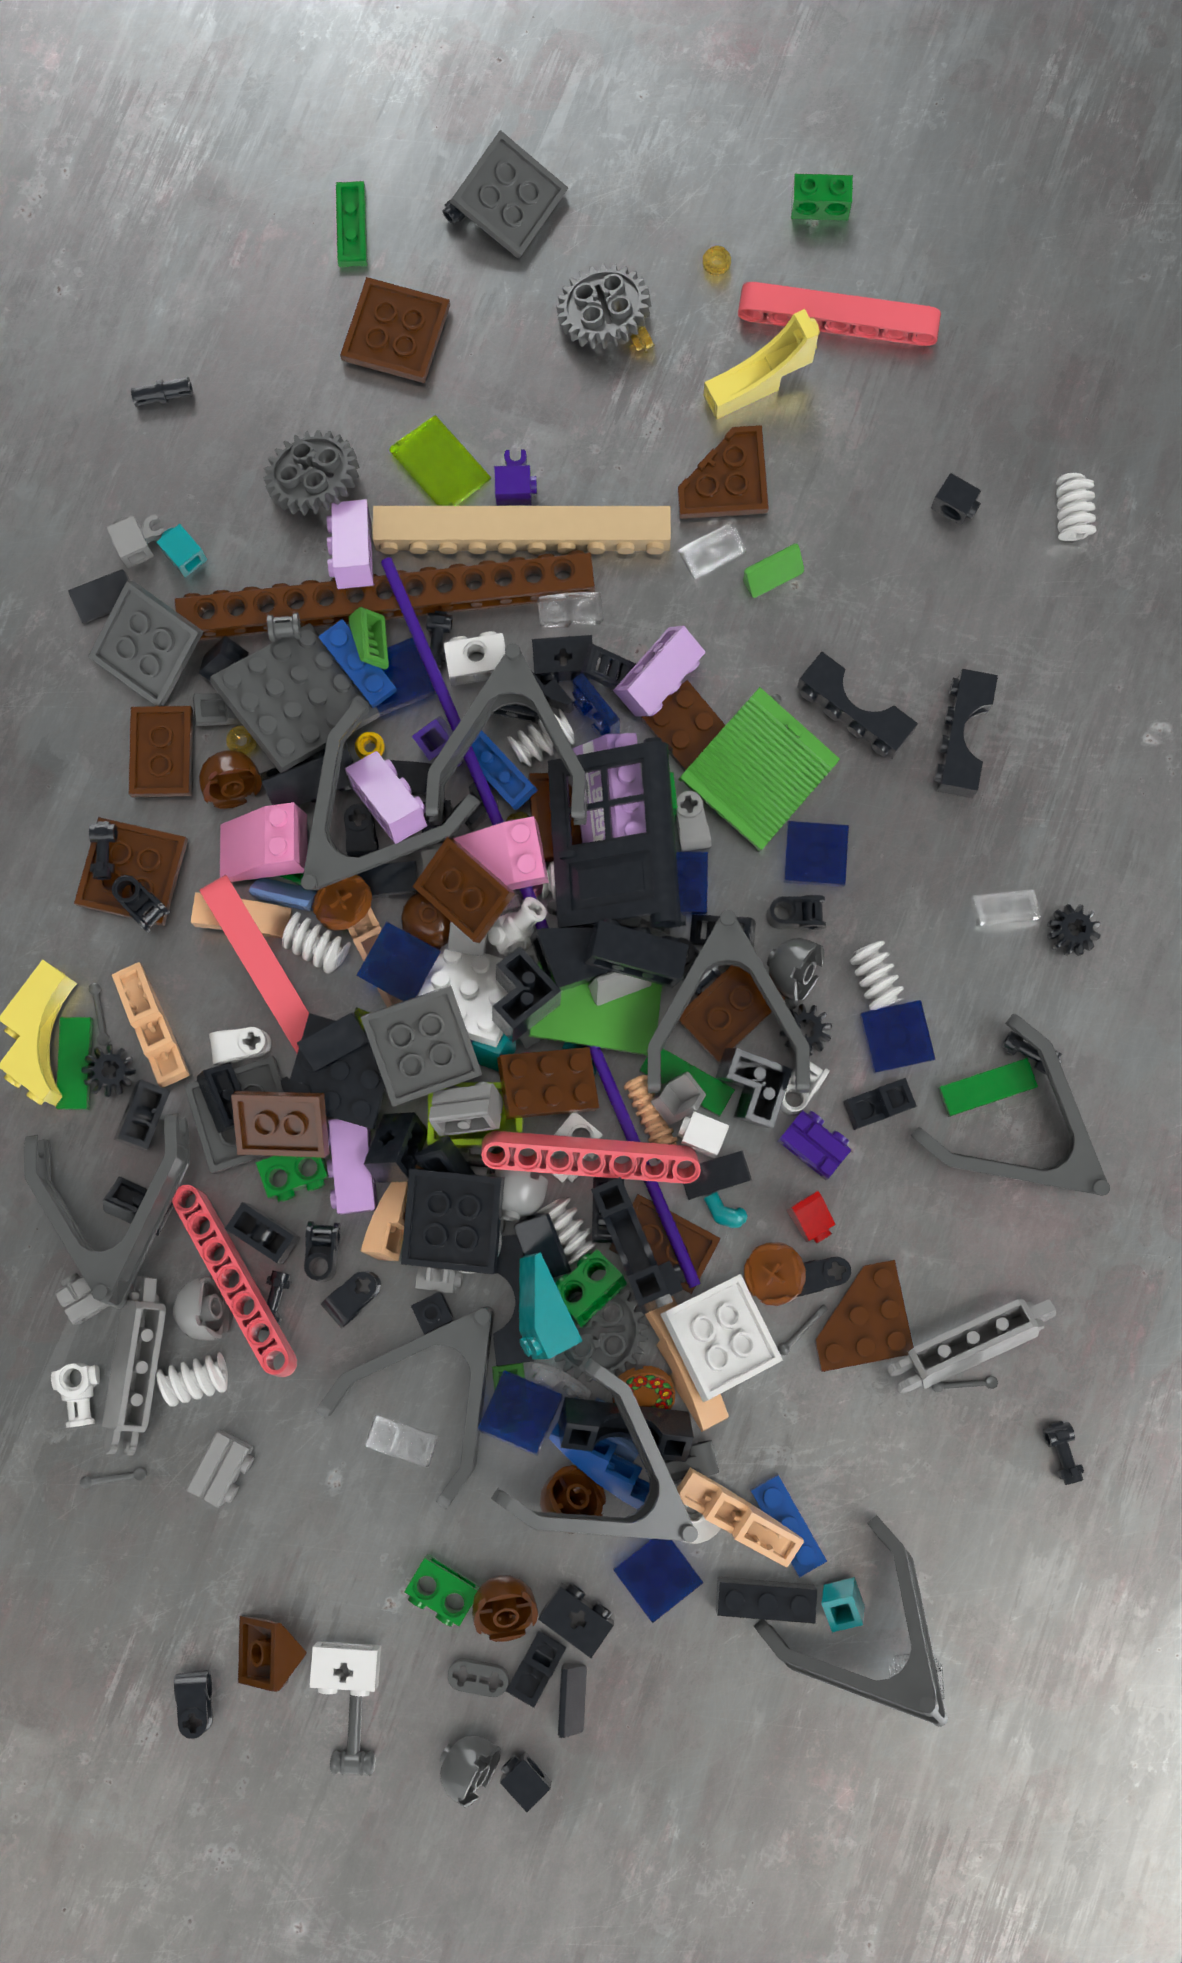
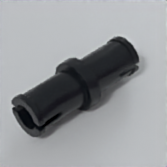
M189 377L164 382L162 379L157 380L156 384L131 388V396L135 407L155 402L165 404L170 399L193 396V387Z

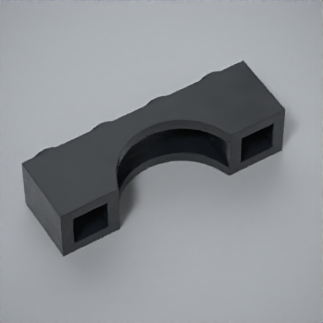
M821 651L799 678L797 688L800 690L799 693L807 701L812 703L815 701L824 708L825 714L836 721L839 719L845 723L852 735L860 739L863 737L870 742L872 749L883 757L887 755L893 759L913 734L918 723L894 705L878 712L865 711L855 706L848 699L844 691L843 678L846 669Z
M962 669L957 678H952L949 695L954 696L952 707H947L944 724L949 725L947 735H942L939 752L944 753L942 764L937 763L934 774V781L939 782L937 792L973 798L977 793L983 761L975 757L967 748L964 740V726L972 717L988 713L994 702L998 675Z
M621 1177L591 1189L642 1313L646 1314L672 1303L671 1295Z
M516 1234L501 1236L502 1245L498 1256L496 1273L504 1277L512 1287L515 1296V1308L509 1322L502 1329L493 1333L496 1366L534 1362L536 1360H533L531 1356L528 1357L520 1344L522 1335L519 1331L520 1258L524 1257V1253Z
M564 1398L558 1420L561 1448L593 1451L597 1443L607 1438L622 1437L632 1440L616 1403ZM639 1406L663 1460L686 1462L694 1439L690 1413L688 1411Z

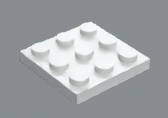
M447 943L441 947L418 996L451 985L470 1040L497 1047L503 1032L492 1021V1006L509 994L496 980V964L503 960V958L486 953L483 956L450 951L448 950Z
M741 1274L660 1314L703 1402L783 1361Z

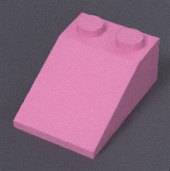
M294 802L264 806L220 825V877L227 875L231 882L304 873L308 851L307 814Z
M534 816L503 822L453 838L511 890L549 883L539 827Z

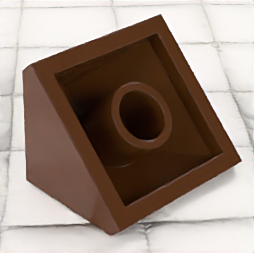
M246 1615L240 1616L238 1683L272 1692L280 1691L289 1682V1677L307 1652L281 1623Z

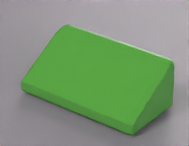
M794 543L745 568L743 582L753 598L803 574L804 565L799 545Z

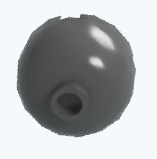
M793 938L782 943L777 950L773 949L769 954L767 966H769V976L779 993L796 1001L798 999L801 1001L805 999L819 977L813 975L816 965L821 967L823 965L824 948L822 945L807 939Z
M466 1736L458 1740L454 1745L448 1744L440 1756V1762L443 1763L440 1770V1780L445 1792L464 1808L472 1805L479 1797L474 1792L481 1785L486 1788L500 1760L501 1755L497 1752L501 1748L481 1736Z

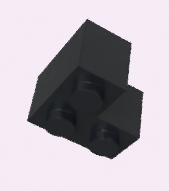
M521 946L496 964V980L509 994L492 1006V1021L513 1043L560 1006L562 991Z
M725 1048L715 1078L743 1088L734 1118L762 1128H774L793 1069L738 1048Z

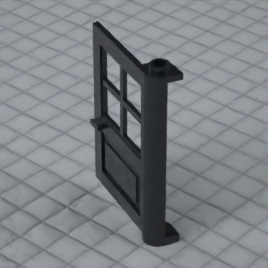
M651 737L645 739L643 743L576 755L585 773L601 771L603 801L589 803L587 811L603 809L605 840L572 845L571 807L568 777L570 775L561 758L548 761L558 928L596 924L599 920L603 921L605 919L617 921L651 915V926L654 928L686 926V916L681 913L669 767V755L673 754V748L668 743L662 742L661 738ZM641 763L644 794L610 800L608 769ZM644 801L646 832L613 838L611 807Z

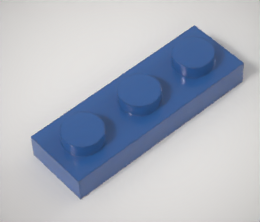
M343 619L318 636L322 644L346 675H348L360 693L367 699L372 708H375L397 692L396 687L381 668L360 660L351 629Z
M481 730L473 742L472 748L484 776L512 808L518 810L538 789Z
M778 1474L750 1490L763 1512L803 1538L804 1543L791 1561L799 1578L827 1562Z

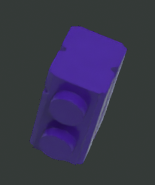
M802 1110L778 1139V1142L823 1179L828 1180L852 1149L847 1146L849 1140L836 1130L830 1133L822 1126L825 1121L815 1112L810 1110L807 1114Z

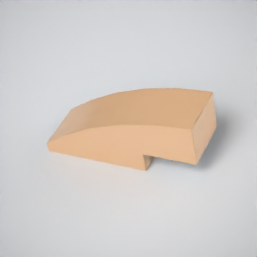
M195 892L191 923L195 927L222 930L201 893ZM241 899L263 936L283 937L285 927L291 919V908Z
M418 1165L415 1167V1169H423ZM391 1182L374 1211L364 1237L361 1252L378 1260L399 1261L403 1244L408 1182Z

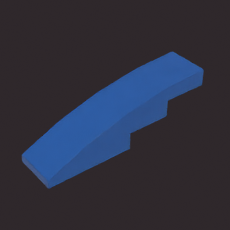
M558 1422L556 1423L549 1439L574 1465L598 1485L637 1510L644 1504L649 1493V1482L639 1478L642 1467L614 1454L618 1444L604 1439L597 1443L593 1451L561 1448Z

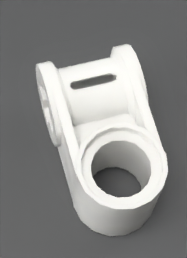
M256 1027L222 1030L209 1034L213 1065H222L229 1062L235 1063L244 1059L261 1057L266 1055L272 1047L270 1035ZM254 1036L261 1039V1042L256 1043V1048L249 1045L250 1042L254 1041Z
M810 1062V1092L796 1093L794 1068L780 1110L787 1115L799 1114L807 1106L813 1094H816L830 1070L827 1068L822 1070ZM789 1092L798 1094L801 1099L800 1106H789L785 1100L786 1094Z

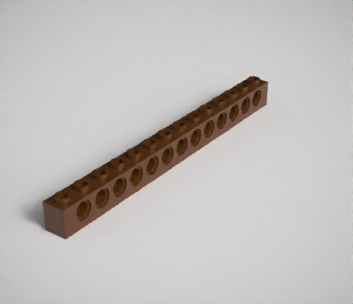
M580 550L571 551L567 555L562 556L542 554L535 559L526 560L523 557H514L509 559L508 562L499 563L485 560L478 565L472 566L459 563L445 569L424 567L417 572L397 570L417 617L427 616L429 612L435 613V610L454 613L595 597L591 552L584 553ZM560 571H567L571 574L567 579L556 577V574ZM373 574V586L337 589L336 580L332 578L331 581L327 582L306 580L300 585L290 586L286 583L274 584L272 588L260 589L251 586L237 592L217 590L210 595L188 593L183 598H175L176 612L204 631L199 641L219 639L225 635L227 637L268 633L267 615L285 617L292 616L293 613L298 612L301 627L311 623L314 628L333 626L341 619L346 624H349V616L359 607L384 615L385 620L404 618L394 593L388 599L379 598L383 591H392L386 575L378 576L377 574ZM532 574H536L541 577V579L535 583H531L526 580V578ZM504 577L512 580L506 586L497 584V581ZM472 581H479L482 583V585L477 589H470L467 587V585ZM443 584L452 586L451 590L445 593L439 592L438 588ZM414 587L423 589L417 596L408 594ZM354 594L363 595L359 602L349 601ZM326 597L334 598L330 605H320L322 599ZM297 600L304 601L302 607L298 609L290 608L293 602ZM274 604V608L271 611L261 612L264 605ZM235 608H245L242 614L232 615ZM206 611H215L214 615L211 618H202L203 614Z

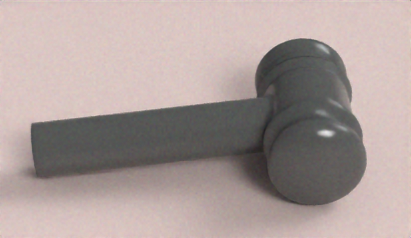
M350 1695L347 1752L345 1750L342 1752L338 1750L333 1751L330 1758L332 1774L340 1772L342 1775L360 1774L362 1776L366 1773L371 1776L375 1770L376 1758L374 1752H360L363 1696Z

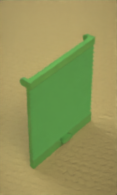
M759 687L678 780L685 783L692 791L698 793L702 800L760 852L838 763L840 758Z
M651 982V986L599 1006L593 1000L588 987L589 983L561 992L560 1006L529 1030V1037L546 1038L548 1040L552 1039L554 1041L577 1043L648 1056V1044L658 1028L662 985Z

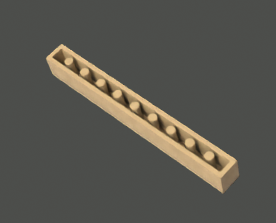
M373 506L372 540L375 550L384 554H395L398 551H410L413 554H425L427 551H439L443 554H454L457 551H469L472 554H484L486 551H498L502 554H513L516 551H528L531 554L558 551L560 554H567L576 550L591 552V554H602L605 551H617L619 554H632L634 551L662 554L664 551H670L671 506Z

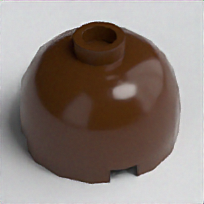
M225 750L212 755L203 763L199 774V782L204 800L207 803L208 801L212 802L214 807L219 809L234 808L247 803L245 797L250 796L253 792L256 796L262 786L261 776L255 763L246 754L236 750Z
M419 892L412 895L403 906L401 915L402 930H404L409 941L419 949L427 951L441 949L442 946L449 942L451 921Z
M576 1465L562 1467L547 1479L541 1490L540 1507L542 1512L603 1516L601 1513L603 1505L606 1504V1495L603 1487L593 1481L582 1470L577 1469Z
M500 1575L490 1578L480 1586L474 1596L472 1605L473 1622L476 1631L480 1635L481 1631L489 1635V1640L507 1642L521 1638L526 1634L525 1629L531 1623L534 1626L537 1622L538 1608L531 1588L520 1578L511 1575Z

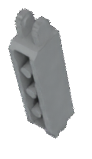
M138 1276L134 1292H130L127 1304L120 1311L102 1426L106 1427L104 1451L109 1455H115L120 1432L125 1431L123 1452L127 1456H133L137 1448L139 1432H145L148 1427L166 1314L165 1305L159 1303V1295H155L156 1278Z
M1017 1299L912 1348L908 1352L909 1357L892 1364L887 1370L890 1376H897L912 1368L914 1369L915 1376L903 1380L897 1385L896 1388L900 1394L912 1391L920 1386L926 1389L1038 1337L1039 1331L1045 1328L1043 1322L1055 1317L1057 1311L1050 1299L1036 1305L1032 1301L1026 1303L1024 1299Z

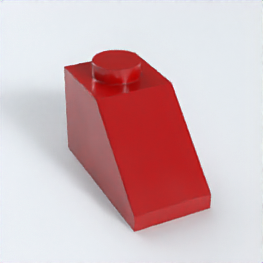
M819 1191L786 1210L806 1242L813 1239L816 1244L832 1234L829 1229L836 1225Z

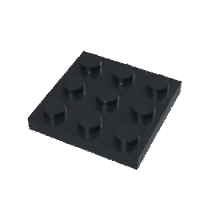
M309 1013L302 1039L336 1020ZM370 1042L316 1072L299 1048L286 1092L324 1093L326 1116L375 1129L386 1087Z
M409 1169L401 1264L496 1274L505 1177Z

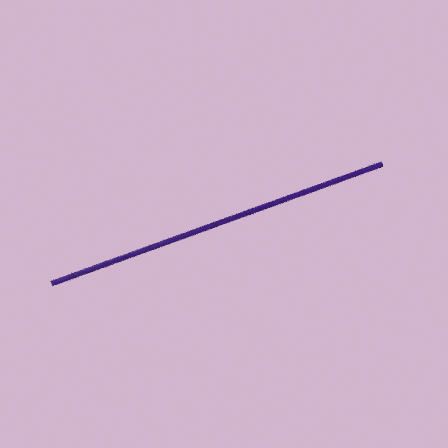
M391 557L385 558L381 561V565L452 732H454L461 721L394 562ZM471 745L463 758L492 826L503 823L504 820ZM532 886L520 889L523 899L532 897L537 900ZM545 918L543 921L535 924L536 929L549 928ZM586 1045V1047H590L592 1061L626 1141L640 1142L601 1048ZM644 1181L689 1289L701 1284L658 1182Z

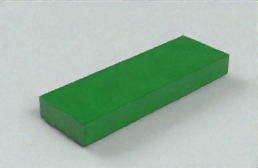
M364 181L336 182L338 266H367Z
M60 1017L57 1087L63 1097L56 1105L57 1110H89L90 1084L85 1085L84 1080L91 1077V1074L81 1073V1068L91 1066L84 1060L87 1055L92 1056L93 1018Z
M662 1049L661 1084L685 1072H689L706 1093L700 1106L720 1117L735 1089L669 1051ZM648 1056L639 1072L648 1075Z
M1025 1058L941 1086L938 1089L948 1117L1035 1089L1038 1085L1029 1060Z

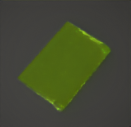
M436 415L397 441L389 449V452L438 506L458 505L491 479V476Z

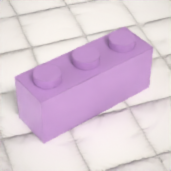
M367 499L344 501L338 505L331 503L332 515L327 516L328 533L332 534V537H327L329 555H332V559L327 560L329 576L335 577L337 589L373 586L371 518Z
M685 626L669 627L613 691L635 717L653 716L662 708L664 699L680 688V681L684 676L699 666V659L705 654V650Z
M375 751L345 768L352 789L395 844L427 827L424 813H426L424 803L419 796L414 798L411 795L412 791L409 784L403 777L399 779L396 776V769L389 759L384 761L380 754Z
M339 1119L328 1120L329 1146H331L332 1159H327L329 1178L334 1177L335 1190H330L332 1209L337 1208V1214L340 1215L375 1211L378 1206L376 1180L364 1165L366 1155L372 1144L370 1128Z

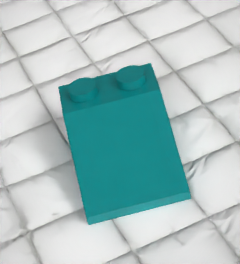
M541 1252L520 1258L519 1331L522 1335L520 1344L528 1357L531 1356L533 1360L550 1359L583 1342Z

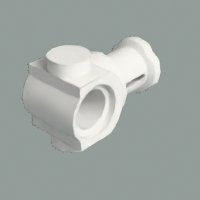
M525 898L518 912L503 915L496 920L488 932L489 942L492 945H496L499 953L508 956V954L520 946L527 950L532 944L530 937L534 932L533 926L537 922L543 921L547 914L546 908L535 898Z
M72 1363L65 1365L60 1370L52 1371V1388L61 1394L62 1401L67 1402L69 1421L66 1422V1428L95 1424V1419L91 1418L89 1398L94 1396L93 1389L96 1384L100 1383L98 1365L89 1366L85 1363ZM74 1369H77L82 1376L78 1386L73 1385L70 1381V1374Z

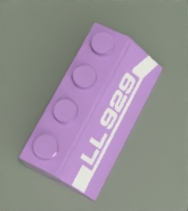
M636 733L606 734L572 749L576 755L628 746L637 744ZM640 763L608 769L610 800L644 794ZM601 771L585 773L588 782V804L603 801ZM644 801L611 807L613 838L646 832ZM603 809L587 811L586 825H580L582 843L605 840Z

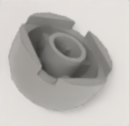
M488 1169L486 1175L505 1177L501 1219L511 1222H518L520 1217H528L540 1209L546 1196L548 1180L539 1175V1180L530 1178L531 1172L496 1169L495 1173H493L491 1169Z
M211 1275L186 1283L178 1292L173 1307V1317L178 1326L187 1336L193 1339H220L223 1337L221 1336L222 1333L228 1332L231 1327L233 1314Z

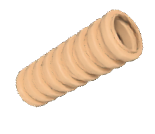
M641 1075L626 1082L623 1086L624 1090L629 1091L627 1096L633 1100L631 1105L638 1110L636 1116L641 1117L640 1124L646 1128L644 1133L650 1136L648 1142L677 1145L678 1138L673 1137V1128H669L667 1122L650 1102L655 1093H648V1075Z

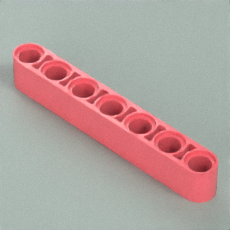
M746 282L742 286L738 316L745 321L786 326L793 314L805 309L808 316L816 320L820 332L920 346L934 345L938 339L941 312L935 307L760 282Z
M224 875L199 891L294 1050L298 1053L299 1046L297 1042L302 1039L309 1012L228 876Z
M491 1131L482 1140V1161L492 1169L604 1178L621 1177V1179L682 1184L694 1182L701 1172L697 1153L693 1148L685 1145L506 1131ZM496 1145L504 1149L499 1154H493L488 1151L490 1147ZM525 1148H531L535 1153L531 1156H523L520 1154V1151ZM560 1150L567 1153L562 1159H556L551 1156L555 1151ZM588 1153H594L599 1156L594 1161L583 1159ZM624 1155L630 1158L628 1162L623 1164L615 1162V1159L619 1156ZM652 1158H658L661 1160V1162L656 1166H649L646 1164V1162ZM688 1160L692 1162V1165L688 1168L682 1169L678 1167V1164L682 1161Z
M191 1185L179 1186L172 1200L173 1206L261 1367L265 1372L277 1377L290 1376L297 1367L296 1355L209 1198L204 1192ZM195 1194L194 1204L186 1208L187 1198ZM209 1220V1230L206 1233L201 1234V1224L204 1221ZM224 1246L225 1252L223 1257L215 1261V1251L219 1247ZM234 1273H238V1284L230 1288V1277ZM253 1299L254 1309L250 1314L245 1315L244 1305L248 1300ZM268 1326L269 1336L264 1342H260L258 1338L259 1332L263 1327ZM282 1353L285 1358L284 1365L276 1370L273 1365L274 1359L278 1354Z

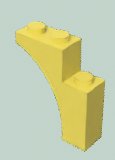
M805 309L793 314L786 326L754 355L704 383L703 395L716 420L779 391L780 381L783 376L813 362L820 330L816 320L813 317L810 318Z
M44 960L39 963L0 1015V1022L7 1026L4 1032L17 1040L1 1060L0 1069L6 1073L3 1078L17 1088H20L21 1085L27 1088L29 1091L26 1095L36 1103L42 1105L44 1102L56 1106L63 1096L55 1083L50 1065L51 1033L58 1012L77 983Z

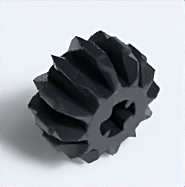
M1070 904L1064 906L1063 911L1057 909L1053 913L1056 920H1050L1047 923V926L1054 930L1047 934V938L1057 939L1053 948L1057 950L1064 946L1063 952L1066 956L1070 955L1073 950L1077 956L1084 954V949L1092 950L1095 947L1093 941L1100 938V934L1094 931V929L1100 926V922H1091L1090 920L1094 916V911H1089L1086 915L1083 914L1084 906L1081 904L1076 907L1075 911ZM1072 924L1077 927L1075 931L1079 930L1076 936L1070 933L1073 931L1072 929L1068 930V927Z
M800 1004L798 1006L799 1015L790 1008L789 1010L800 1029V1024L804 1023V1027L807 1024L812 1027L810 1031L811 1037H807V1034L804 1035L809 1044L810 1056L813 1055L812 1046L819 1052L823 1051L824 1046L820 1041L829 1042L831 1039L830 1035L822 1032L832 1028L831 1023H821L827 1014L823 1012L818 1017L814 1015L817 1010L815 1005H812L809 1013H806L805 1005ZM783 1030L779 1032V1036L782 1038L786 1037ZM788 1040L784 1044L786 1049L791 1047Z
M108 1044L105 1049V1055L100 1047H96L94 1049L96 1058L91 1055L85 1057L84 1060L91 1066L82 1067L81 1073L91 1074V1077L84 1080L85 1085L93 1082L97 1084L92 1090L93 1094H97L101 1087H104V1097L109 1098L111 1096V1087H113L116 1094L121 1095L123 1093L121 1084L127 1087L132 1085V1081L125 1075H134L136 1069L126 1068V1065L133 1061L132 1057H127L124 1060L120 1058L124 1054L125 1049L120 1048L115 1055L113 1054L112 1044ZM104 1064H108V1067L111 1065L115 1067L116 1071L112 1074L113 1078H109V1075L104 1077L101 1074V1071L105 1068Z

